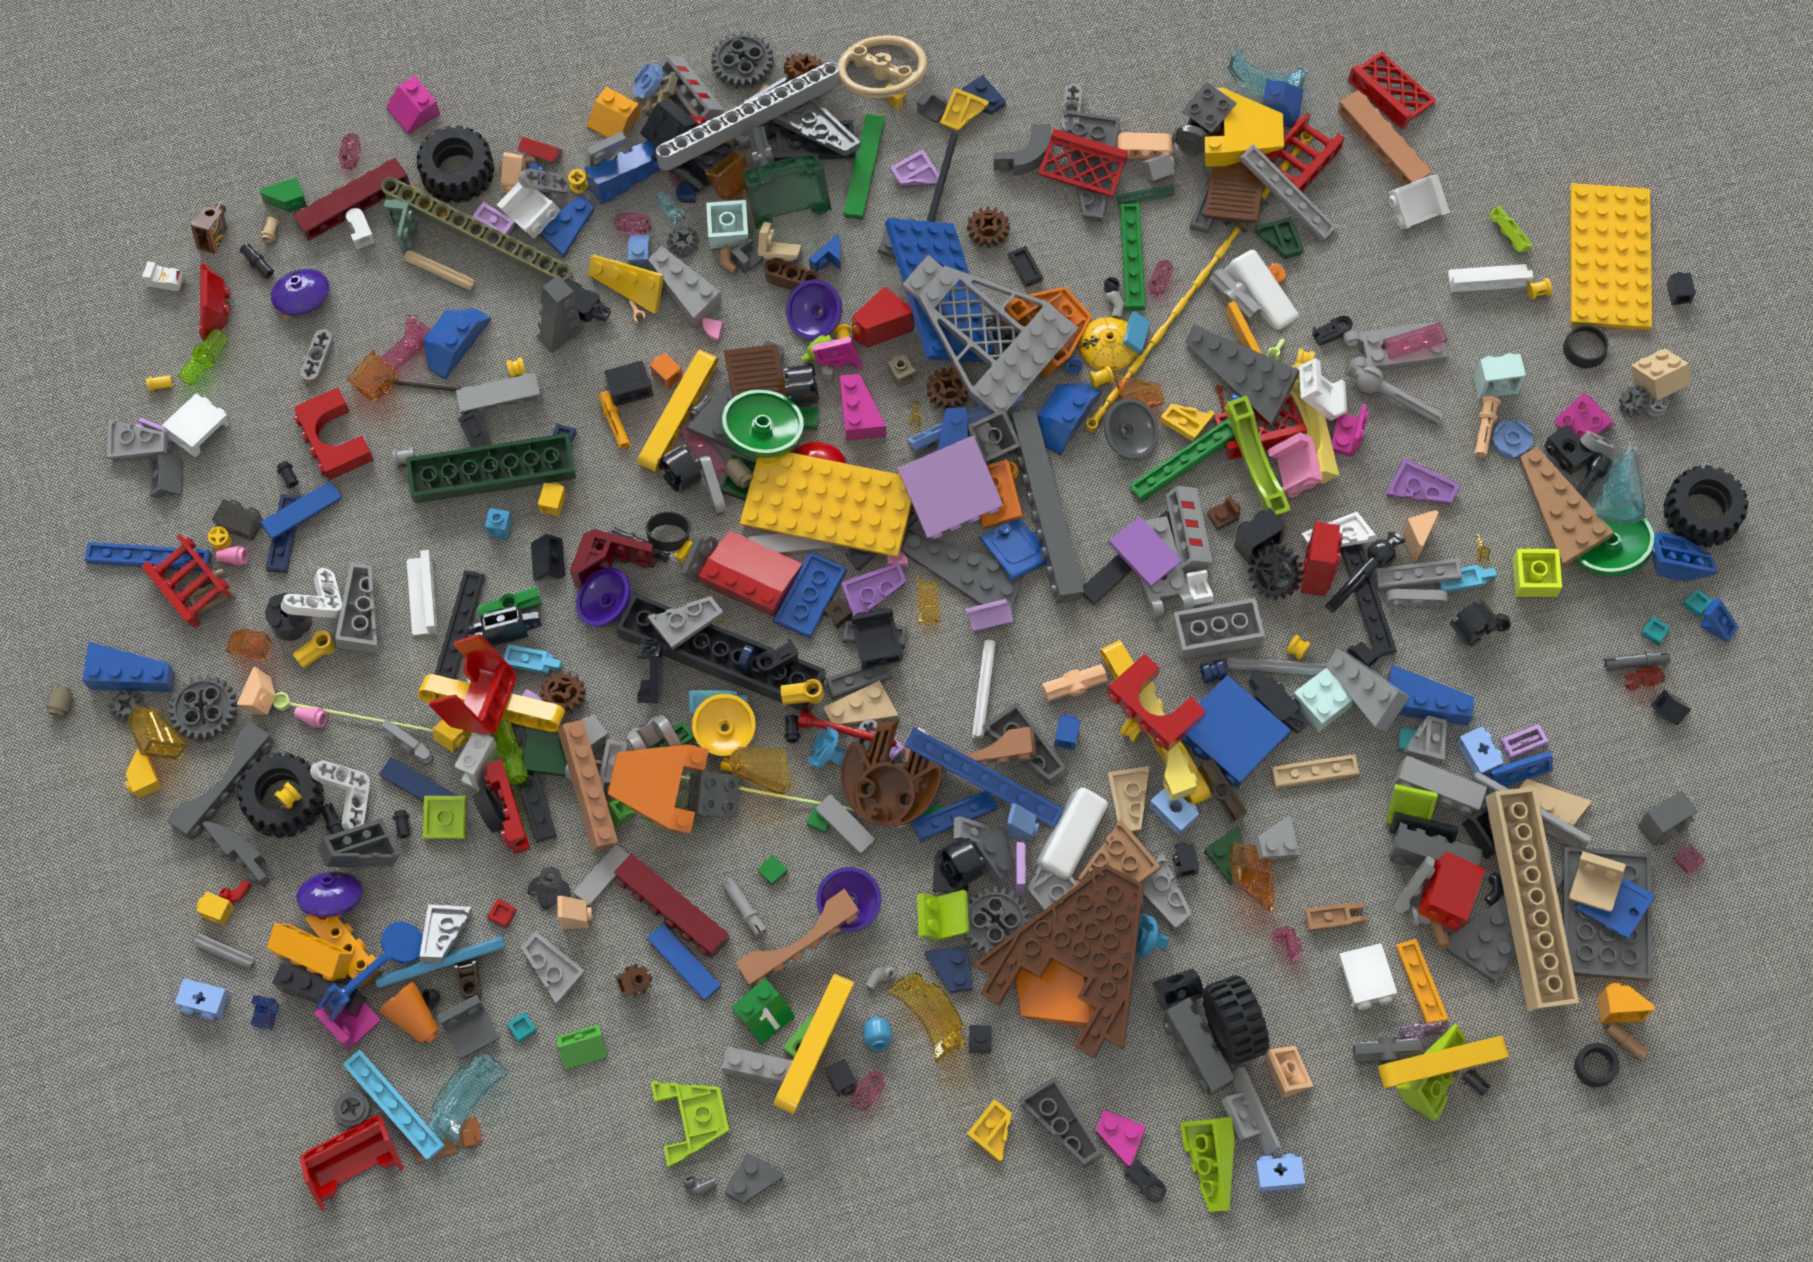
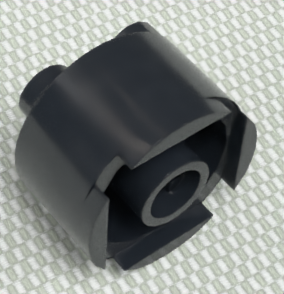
M813 363L784 368L785 379L788 382L785 385L787 397L796 406L818 403V385L815 380L816 373Z
M685 444L674 448L657 460L659 470L663 468L666 473L663 475L665 481L675 492L679 491V493H682L702 479L700 472L703 468L702 464L697 458L694 459Z
M294 593L274 595L270 598L265 610V617L269 626L283 640L299 639L302 637V634L310 629L312 616L291 615L281 609L284 596Z
M1480 599V604L1476 601L1471 603L1456 615L1459 619L1455 622L1452 619L1449 623L1463 643L1473 647L1480 642L1481 636L1485 633L1489 635L1498 628L1497 623L1499 619L1484 599Z
M970 838L959 839L937 852V859L941 858L942 862L939 865L942 875L951 886L957 885L956 889H960L982 877L986 862L982 856L978 855L975 845Z

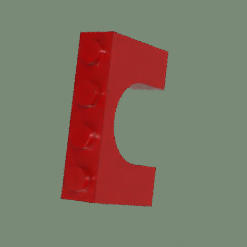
M338 387L293 407L296 415L293 417L298 427L302 425L304 429L301 432L306 443H311L312 447L309 450L314 459H319L320 463L317 466L322 475H327L329 481L374 460L362 435L337 446L326 445L319 440L320 431L326 423L350 412Z
M1144 653L1108 686L1107 695L1113 704H1118L1123 709L1124 714L1129 719H1134L1138 723L1139 728L1145 734L1149 733L1154 738L1157 746L1169 751L1204 719L1206 710L1190 696L1181 706L1168 715L1159 716L1146 711L1139 701V694L1158 676L1160 667Z

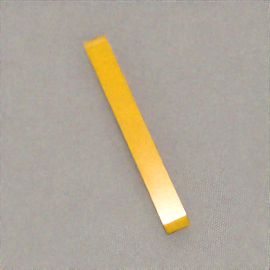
M1120 640L1100 649L1101 656L1115 680L1134 663ZM1147 733L1166 765L1165 749L1157 746L1154 738ZM1180 740V750L1182 754H1186L1189 760L1188 768L1191 773L1196 775L1198 781L1195 793L1185 798L1188 803L1192 802L1194 805H1197L1211 798V792Z

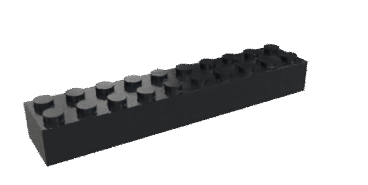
M636 593L633 594L616 628L618 637L638 646H640L642 640L648 638L663 641V656L782 703L781 686L805 683L810 679L818 680L823 686L826 680L824 668L799 658L772 673H761L757 668L758 656L769 649L773 651L774 648L714 624L708 625L672 650L647 617L652 614L664 613L666 610L671 609V607ZM746 645L754 647L755 655L748 669L745 670L739 667L738 662L742 650ZM765 658L761 661L760 665L768 668L773 662ZM811 689L809 694L814 695L818 693L819 689ZM805 702L788 704L787 706L799 711L810 712L814 704Z

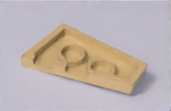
M880 680L823 707L829 722L844 726L856 725L866 719H872L877 722L880 719L899 718Z

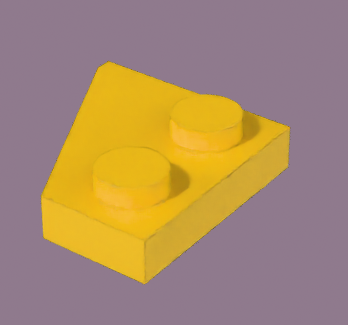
M954 88L940 125L958 132L988 106L989 101Z

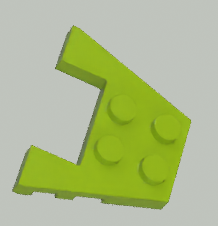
M658 1081L651 1082L655 1103L678 1098L686 1141L664 1146L668 1168L730 1132L720 1087L680 1085L678 1083L669 1084L659 1083Z

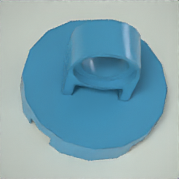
M827 727V732L822 730L816 737L811 747L814 750L813 756H808V763L810 765L821 768L829 759L842 765L846 751L836 746L839 737L836 730Z
M1141 914L1136 957L1145 958L1152 952L1154 947L1165 950L1169 938L1158 933L1157 922L1154 917Z

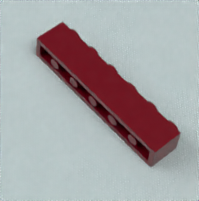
M396 158L388 160L376 169L369 170L358 179L351 180L340 189H335L331 194L317 199L313 204L299 209L297 213L293 214L296 224L306 239L310 241L346 221V214L350 209L358 208L364 211L385 199L386 196L381 188V183L385 178L393 177L410 185L408 176ZM392 186L388 191H394L396 187Z
M632 853L614 871L615 882L622 889L628 888L633 892L631 895L639 903L645 902L652 914L662 916L665 919L663 922L672 930L676 928L680 931V936L686 942L690 943L692 941L697 945L696 949L703 956L709 955L713 959L730 940L729 934Z

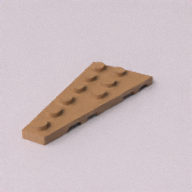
M1538 447L1520 456L1521 465L1532 487L1534 498L1538 502L1539 510L1548 533L1554 542V548L1559 549L1562 567L1613 537L1614 532Z
M1120 819L1070 890L1105 864L1141 883L1158 872L1161 866Z

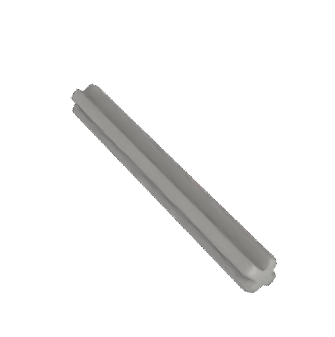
M1228 657L1226 660V668L1230 670L1317 675L1327 668L1325 663Z

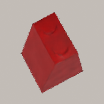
M886 286L851 317L852 337L858 344H863L866 348L914 330V317L911 307Z
M1446 851L1434 863L1433 868H1435V872L1429 880L1425 878L1418 914L1457 931L1468 921L1485 869Z

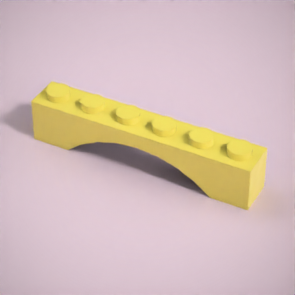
M1298 362L1292 367L1299 370V366L1303 364ZM1299 373L1290 394L1300 410L1307 428V435L1312 436L1323 481L1319 483L1324 484L1338 477L1339 472L1326 418L1301 399Z
M1152 681L1140 692L1139 701L1149 713L1163 716L1162 710H1164L1161 699H1157L1154 693L1156 689ZM1180 741L1171 750L1167 751L1165 749L1166 772L1163 785L1171 802L1194 794L1198 785L1196 775L1191 773L1188 768L1189 760L1186 754H1182L1180 750Z

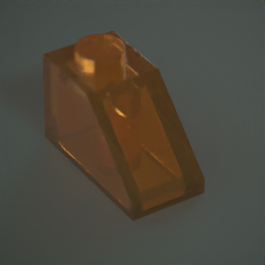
M242 629L232 631L225 651L266 661L272 642L267 633Z

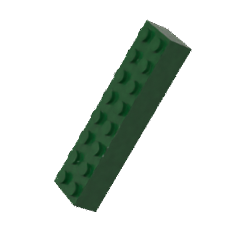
M569 433L406 458L410 494L414 504L577 479Z

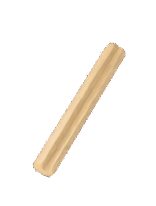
M407 250L404 255L405 261L467 290H472L475 286L474 279L418 253Z

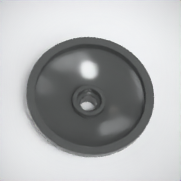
M1133 398L1122 399L1108 409L1104 418L1105 438L1112 450L1118 455L1127 459H1138L1146 456L1154 449L1159 436L1158 422L1153 411L1144 402Z

